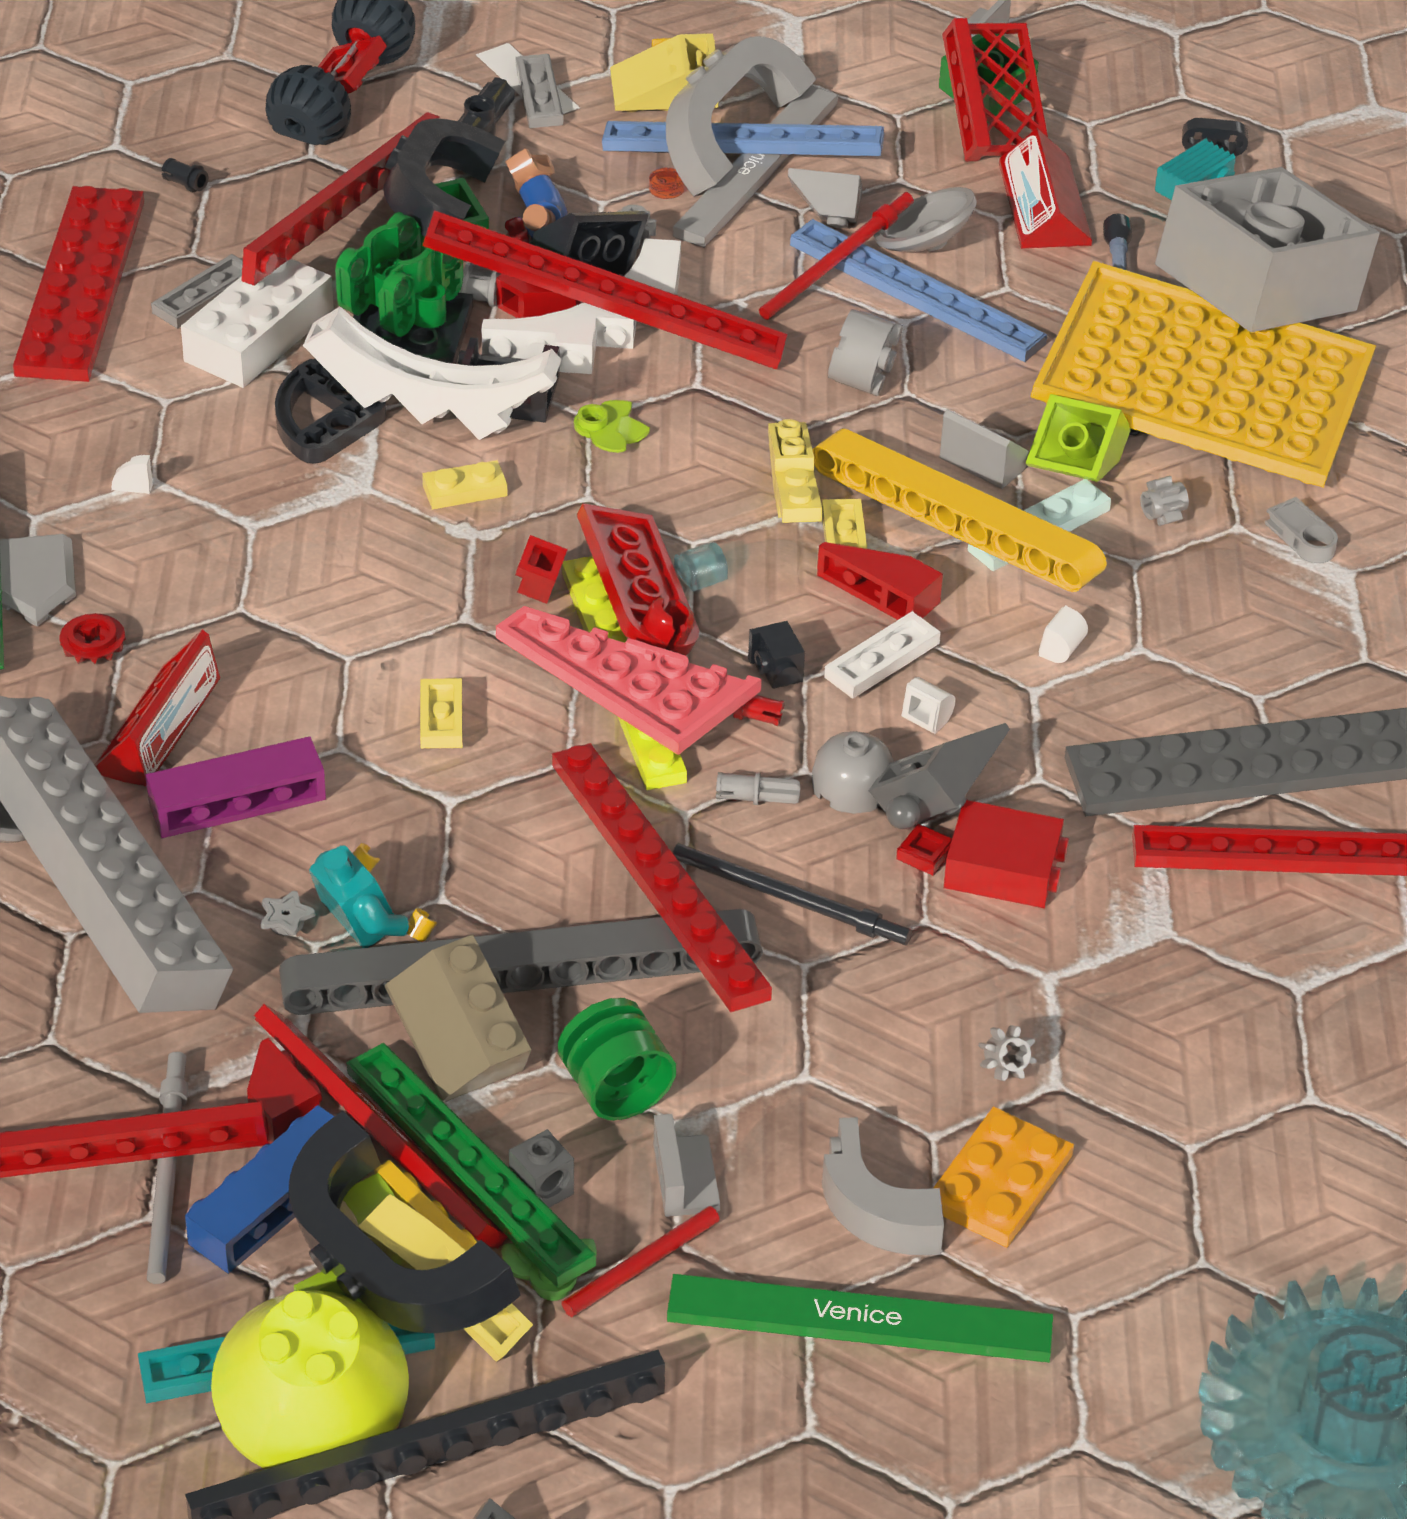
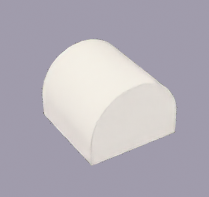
M1066 605L1062 607L1045 628L1038 651L1039 656L1055 663L1065 662L1088 633V626L1083 616Z
M916 677L907 683L901 716L936 734L950 719L955 707V696L920 677Z

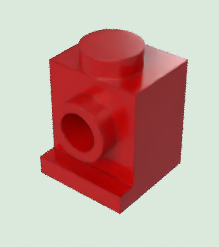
M530 535L515 576L522 578L517 593L547 604L568 549Z

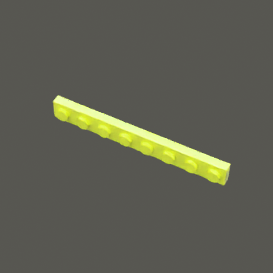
M593 556L563 561L562 575L583 629L591 632L593 628L607 631L608 638L625 643L628 638L619 626ZM618 717L646 790L687 783V770L680 754L677 755Z

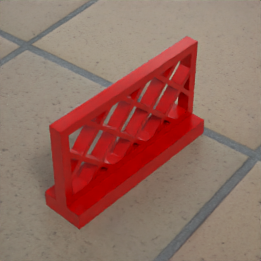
M954 18L942 33L965 161H979L982 156H1003L1015 146L1010 145L1012 142L1018 144L1023 140L1018 134L1025 126L1031 131L1038 128L1048 137L1027 23H968L967 18ZM971 34H981L991 45L983 52L973 44ZM1004 34H1018L1020 48L1017 52L1001 40ZM994 46L1010 58V61L1004 68L988 56V53ZM981 62L997 75L991 84L978 74L977 67ZM1013 62L1025 71L1026 80L1022 84L1006 71ZM1000 78L1016 90L1010 100L993 87ZM987 94L1003 107L997 116L984 107L983 99ZM1019 94L1031 103L1032 112L1028 116L1012 103ZM1006 110L1022 122L1016 132L999 120ZM993 126L1009 139L1005 145H991L989 131Z

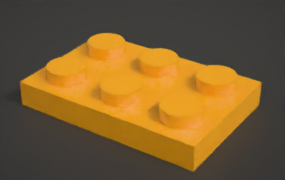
M993 1106L933 1187L940 1188L943 1217L1008 1248L1073 1156L1074 1144Z

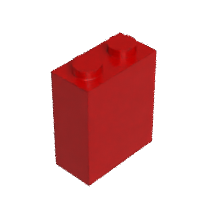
M966 800L965 804L961 807L946 858L943 888L1045 909L1049 892L1057 893L1062 868L1056 867L1057 862L1065 863L1069 838L1062 836L1064 819Z

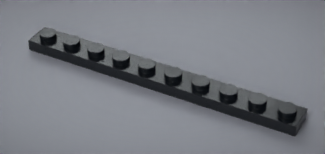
M659 1350L651 1351L185 1494L188 1519H270L280 1512L305 1504H318L334 1495L354 1489L363 1490L371 1487L376 1482L399 1475H412L431 1465L448 1460H460L467 1457L470 1453L496 1445H509L519 1438L541 1431H554L564 1424L587 1417H599L610 1410L632 1403H644L650 1401L655 1396L665 1393V1362Z

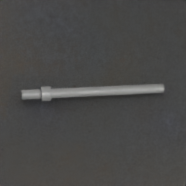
M172 1052L168 1055L166 1079L161 1082L159 1098L160 1103L163 1105V1113L182 1111V1107L187 1103L188 1083L184 1080L186 1055L182 1052ZM177 1156L158 1159L147 1280L153 1284H161L166 1280Z

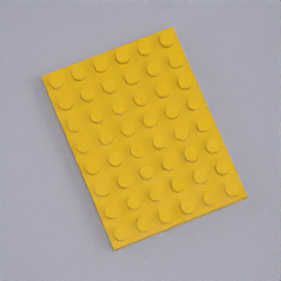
M1093 261L1033 385L1031 398L1047 403L1050 394L1121 409L1131 429L1324 488L1373 358L1376 345L1300 322L1249 332L1190 289Z

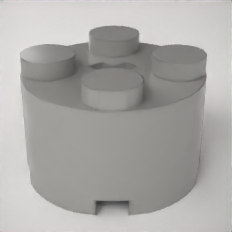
M851 309L839 334L842 337L838 348L835 347L828 378L879 396L885 381V375L882 372L890 373L897 352L893 351L891 347L898 344L903 325L861 310Z

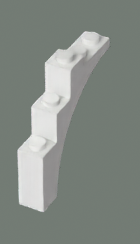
M645 238L640 256L624 277L677 295L681 265V241ZM581 303L572 308L542 316L517 319H483L482 355L526 360L541 354L544 345L559 346L560 358L562 359L560 372L592 374L596 346L633 349L637 321L587 303Z
M341 307L313 322L303 344L317 361L364 408L377 401L383 403L394 395L421 424L434 417L442 418L451 410L479 440L491 433L499 434L505 430L511 422L510 415L513 408L520 406L532 394L538 391L543 393L550 389L557 380L556 373L562 360L553 349H550L532 358L503 365L468 366L444 363L415 355L385 341L363 327Z

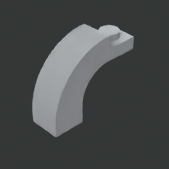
M858 1117L839 1118L838 1137H830L829 1154H824L822 1188L831 1212L853 1235L875 1247L908 1255H941L944 1221L940 1188L904 1189L878 1180L869 1172L862 1159Z

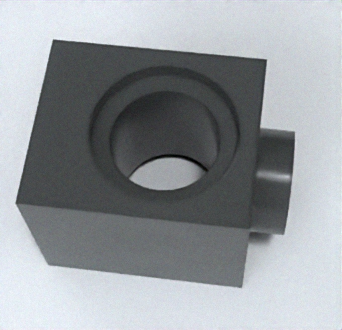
M548 1129L509 1149V1168L549 1208L574 1194V1158Z

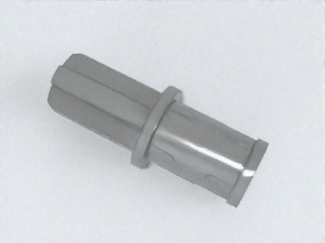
M718 772L716 799L753 801V805H758V801L796 804L800 799L801 785L797 779L761 777V772H756V775H736Z

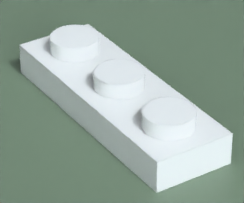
M912 611L825 666L824 678L853 699L940 644L941 632Z

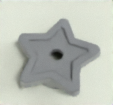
M292 891L282 899L264 898L262 900V906L267 914L261 921V928H271L278 935L295 936L303 928L305 920L316 916L314 908L300 903L297 891Z

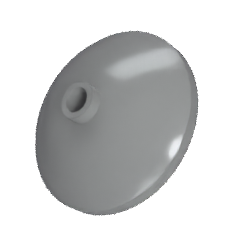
M964 187L942 189L914 199V203L898 216L896 223L887 230L881 229L874 235L876 242L879 246L891 251L919 252L938 250L945 246L947 240L955 236L972 216L977 204L976 197L971 189Z

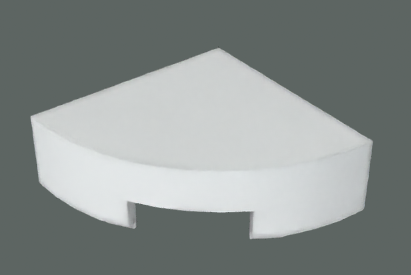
M150 455L134 456L129 462L119 467L112 481V490L150 494L153 486Z

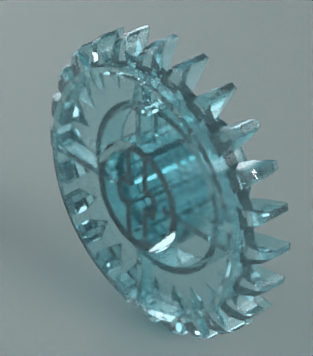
M1327 1275L1318 1310L1311 1311L1308 1301L1297 1281H1290L1284 1302L1283 1320L1280 1319L1274 1308L1260 1293L1255 1296L1251 1322L1254 1333L1232 1314L1228 1318L1225 1331V1343L1229 1351L1218 1343L1211 1342L1207 1357V1367L1211 1375L1204 1372L1201 1373L1198 1390L1200 1401L1205 1405H1202L1200 1427L1203 1435L1213 1440L1210 1455L1215 1466L1225 1471L1235 1470L1231 1489L1239 1498L1251 1499L1257 1496L1263 1502L1260 1516L1264 1519H1407V1289L1403 1291L1387 1316L1378 1313L1379 1298L1375 1278L1367 1277L1359 1292L1355 1309L1344 1308L1342 1294L1335 1275Z

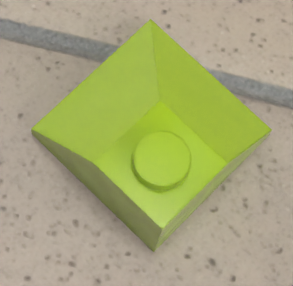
M1050 394L1028 454L1026 465L1099 482L1119 463L1131 428H1129V423L1121 409Z

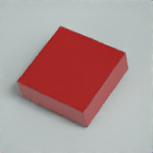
M918 823L897 848L896 859L934 876L946 861L952 838Z

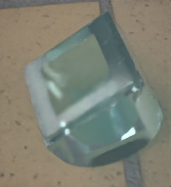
M714 541L683 551L674 557V569L693 592L728 579V566L725 555L720 546Z

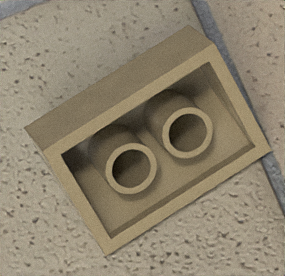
M473 934L431 950L386 983L385 988L439 1098L443 1102L524 1070L531 1053V1048Z

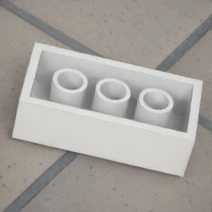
M290 259L255 286L241 281V276L181 325L184 362L242 388L246 387L308 334L313 322L334 310L331 275Z

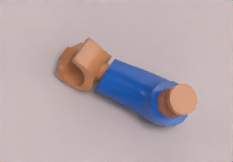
M525 148L505 161L513 175L515 189L521 195L526 205L523 213V222L532 238L536 230L568 214L560 192L550 179V176L555 174V170L547 154L532 155Z

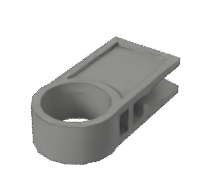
M1297 497L1267 509L1270 519L1266 520L1265 524L1298 553L1301 558L1311 563H1325L1333 559L1338 542L1337 533ZM1317 540L1324 542L1327 545L1315 546L1308 543L1307 541Z

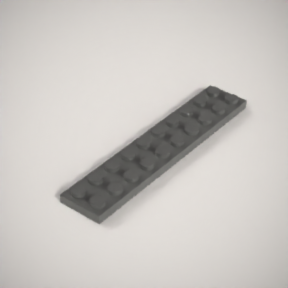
M1407 708L1066 746L1064 758L1085 817L1407 779Z

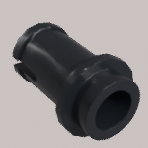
M168 158L162 166V171L171 173H162L163 179L185 186L187 191L192 193L202 191L207 186L209 177L203 166L198 164L190 166L174 158Z

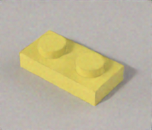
M498 460L422 473L423 487L432 509L507 496V482Z
M822 499L825 542L867 549L861 499Z
M462 678L420 679L421 748H463Z

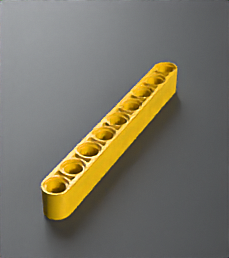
M839 429L812 449L814 466L824 476L1067 591H1079L1106 569V557L1103 551L1094 543L848 429Z

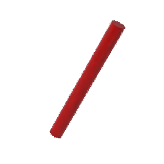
M712 1206L706 1207L564 1299L562 1307L566 1314L574 1317L719 1222L720 1218L717 1211Z

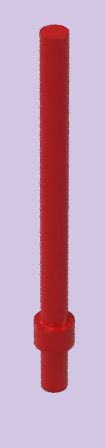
M904 192L889 205L883 204L873 212L872 219L759 308L761 317L769 320L881 229L887 230L896 223L898 216L914 203L912 195Z

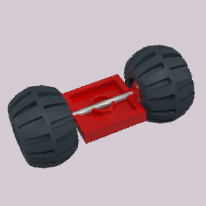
M337 0L332 12V31L339 46L332 47L318 67L311 65L295 66L287 69L274 79L266 95L265 108L269 124L272 125V129L280 135L312 145H327L341 138L346 132L351 118V103L348 94L356 91L363 84L362 79L369 70L375 66L393 63L402 57L411 46L415 35L416 21L408 1Z

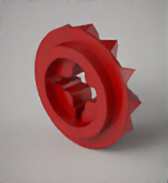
M93 613L78 616L67 622L60 632L59 640L65 657H75L78 663L88 659L96 664L97 659L111 660L113 653L121 652L123 650V641L126 640L124 627L117 619L105 614ZM100 637V641L94 640V638Z

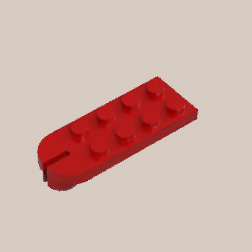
M582 503L577 513V518L624 635L633 640L685 656L688 655L699 637V628L653 516Z

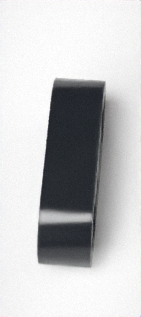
M1193 118L1188 120L1182 129V145L1186 150L1207 138L1208 142L1212 141L1214 145L1217 144L1219 149L1223 147L1224 151L1228 150L1230 155L1234 153L1235 156H1238L1246 151L1248 147V129L1238 121ZM1195 132L1202 133L1200 139H1194ZM1230 135L1237 136L1235 142L1228 141Z

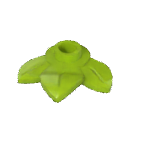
M609 400L601 405L588 404L582 406L574 417V429L576 432L590 438L596 447L608 452L626 451L627 444L641 441L650 432V427L629 417L632 409V402Z

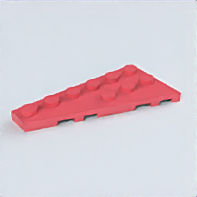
M523 606L496 625V638L677 755L761 691L762 679L748 675L743 680L727 675V668L712 664L710 669L689 663L688 657L630 638L625 643L608 638V632L598 628H593L591 632L570 626L568 619Z

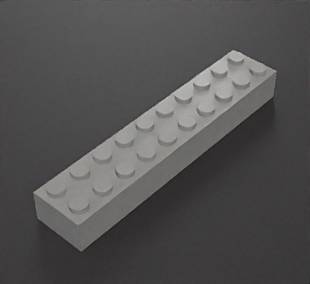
M0 696V801L139 1013L215 1010L231 976L233 967L49 699L42 697L7 698Z

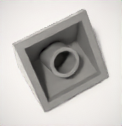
M948 409L943 415L940 458L1001 489L1028 467L1026 460L1030 451Z

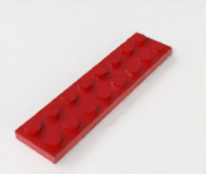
M92 186L72 187L13 363L14 377L89 382L145 203L143 191L126 188H94Z

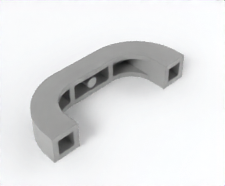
M749 37L723 52L720 49L715 50L703 60V63L706 65L705 67H698L685 78L688 84L674 97L668 109L666 140L673 165L693 197L716 185L733 167L715 140L711 117L715 105L742 77H747L757 82L777 108L800 97L816 80V77L804 61L786 45L767 37Z

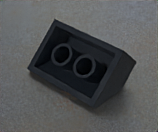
M645 211L569 213L536 230L530 244L624 277L632 268L649 214Z

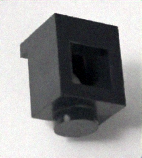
M788 621L749 629L748 660L750 664H756L757 670L761 675L765 674L773 689L803 682L805 651Z

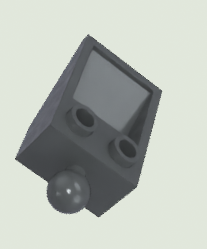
M1006 723L889 763L888 767L875 780L868 791L886 812L890 824L898 829H909L915 824H923L933 816L943 812L952 814L965 804L967 800L965 795L1010 728Z

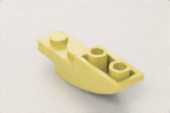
M785 419L778 423H768L770 460L778 518H782V523L822 521V505L814 474V454L806 422Z
M391 1194L357 1226L391 1260L408 1269L429 1270L438 1268L454 1261L466 1252L464 1248L432 1222ZM511 1303L491 1318L474 1326L464 1328V1330L497 1362L506 1355L533 1324Z

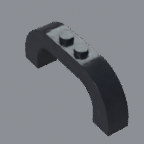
M439 118L423 120L414 127L408 138L404 135L401 136L385 165V168L391 170L383 187L385 199L395 213L402 212L413 217L420 226V234L426 236L434 210L464 220L471 205L438 188L428 178L425 171L427 168L435 165L447 166L462 171L485 183L506 141L480 128L459 121Z
M341 1111L320 1127L302 1147L290 1174V1204L306 1243L311 1249L309 1255L312 1261L325 1275L332 1271L337 1276L336 1281L348 1298L353 1301L359 1298L380 1319L400 1329L419 1333H445L481 1323L505 1309L521 1296L511 1267L482 1240L454 1261L444 1266L429 1270L408 1269L391 1260L340 1211L342 1201L348 1191L381 1165L370 1136L344 1111Z

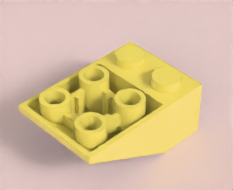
M713 34L677 35L611 66L610 75L615 111H668L674 97L688 84L685 78L698 67H705L706 65L703 63V60L716 50Z

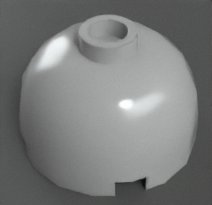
M850 731L841 732L830 737L817 751L811 781L814 794L819 799L821 794L830 801L831 808L841 812L855 814L871 812L877 809L878 802L868 790L875 780L882 775L889 763L894 762L892 753L879 738L869 733Z

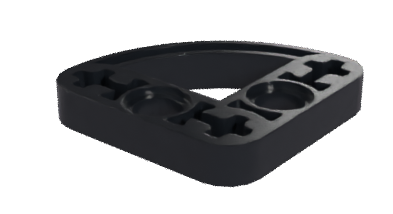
M309 359L293 369L281 383L275 398L276 427L282 442L297 458L312 464L328 460L380 426L386 419V402L380 403L377 401L364 408L351 394L335 395V392L347 390L317 359ZM305 392L331 408L332 411L301 430L292 417V410L298 398ZM339 425L350 426V428L343 430L333 429V427Z

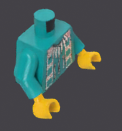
M361 843L353 853L347 846L340 845L335 849L321 853L315 860V863L311 865L309 873L320 900L361 948H369L385 936H405L406 933L412 938L424 942L437 925V922L429 919V914L420 908L414 910L409 920L405 915L393 913L378 882L370 873L380 859L368 854L371 848L367 844Z

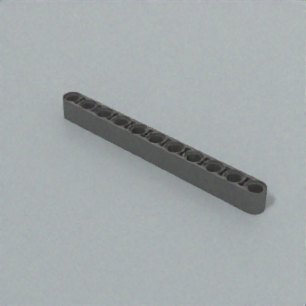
M745 909L716 911L752 961L757 963L762 957L763 950L754 915ZM662 917L475 936L502 993L701 972ZM462 938L289 957L283 961L279 968L284 1008L296 1015L391 1006L393 1003L385 988L386 983L431 950Z

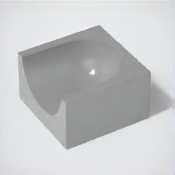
M1283 167L1176 185L1155 265L1249 332H1256L1357 311L1380 232Z

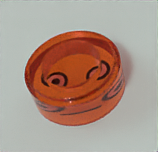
M660 168L653 171L649 176V191L655 197L673 199L684 192V183L676 169Z

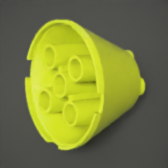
M318 1290L293 1291L269 1299L256 1306L232 1327L218 1350L213 1366L211 1390L215 1411L226 1437L243 1456L254 1464L268 1469L396 1430L407 1404L409 1373L406 1357L397 1336L390 1326L366 1305L357 1300L353 1301L345 1295Z

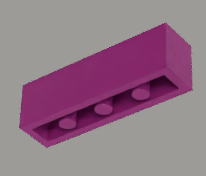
M310 736L146 774L149 806L161 839L326 800L324 768Z

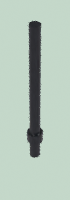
M677 843L674 847L673 854L679 862L856 927V932L871 938L878 935L905 946L908 945L911 939L912 929L883 919V915L868 908H864L862 911L680 843Z

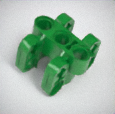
M402 212L395 213L389 219L387 225H382L372 230L365 237L364 244L359 249L354 247L345 249L339 256L335 269L338 305L354 315L364 313L370 304L379 307L381 327L398 337L406 335L413 324L423 328H436L443 325L446 321V301H450L458 295L464 278L463 260L427 247L421 253L420 226L413 217Z

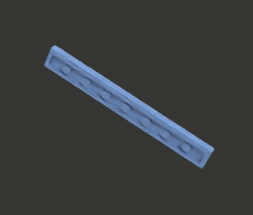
M607 121L602 138L603 151L669 152L666 140V122ZM711 123L715 140L723 153L881 156L884 142V126Z
M812 219L791 235L790 246L820 260L847 239L848 236ZM862 244L834 267L1023 362H1026L1046 345L1047 334L865 244Z

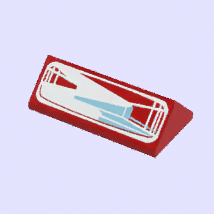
M1036 128L999 158V166L1020 247L1023 249L1092 246V237L1069 156Z
M203 629L173 655L154 677L94 764L101 776L125 783L147 786L146 774L159 771L220 680L210 637Z

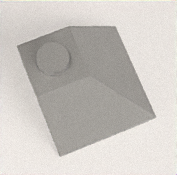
M795 168L788 169V177L792 187L821 220H827V226L848 228V223H857L863 191L860 175Z

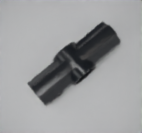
M495 77L492 82H487L478 95L468 97L465 100L464 113L458 121L495 135L496 123L515 99V90L510 87L507 80Z

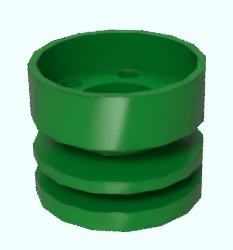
M609 998L590 1005L567 1024L558 1040V1055L567 1067L570 1075L578 1084L579 1089L596 1115L609 1121L624 1120L643 1113L659 1102L670 1090L676 1077V1063L658 1035L655 1034V1030L637 1003L626 998Z

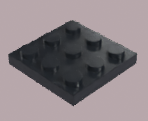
M458 293L454 299L446 301V321L443 325L436 328H423L413 324L410 331L402 337H398L381 327L379 307L370 304L364 313L354 315L353 318L369 331L397 347L415 355L444 363L456 364L474 306L473 294Z

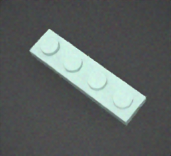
M1083 479L1023 511L1070 532L1110 511L1111 498L1087 479ZM968 544L967 551L991 571L1009 564Z

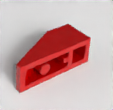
M823 542L819 545L817 576L896 620L912 611L923 619L940 604L943 573L911 556Z

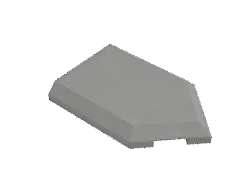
M64 534L0 539L2 608L8 611L13 609L25 616L26 621L38 627L48 619V613L59 604L64 606L76 597L72 539Z

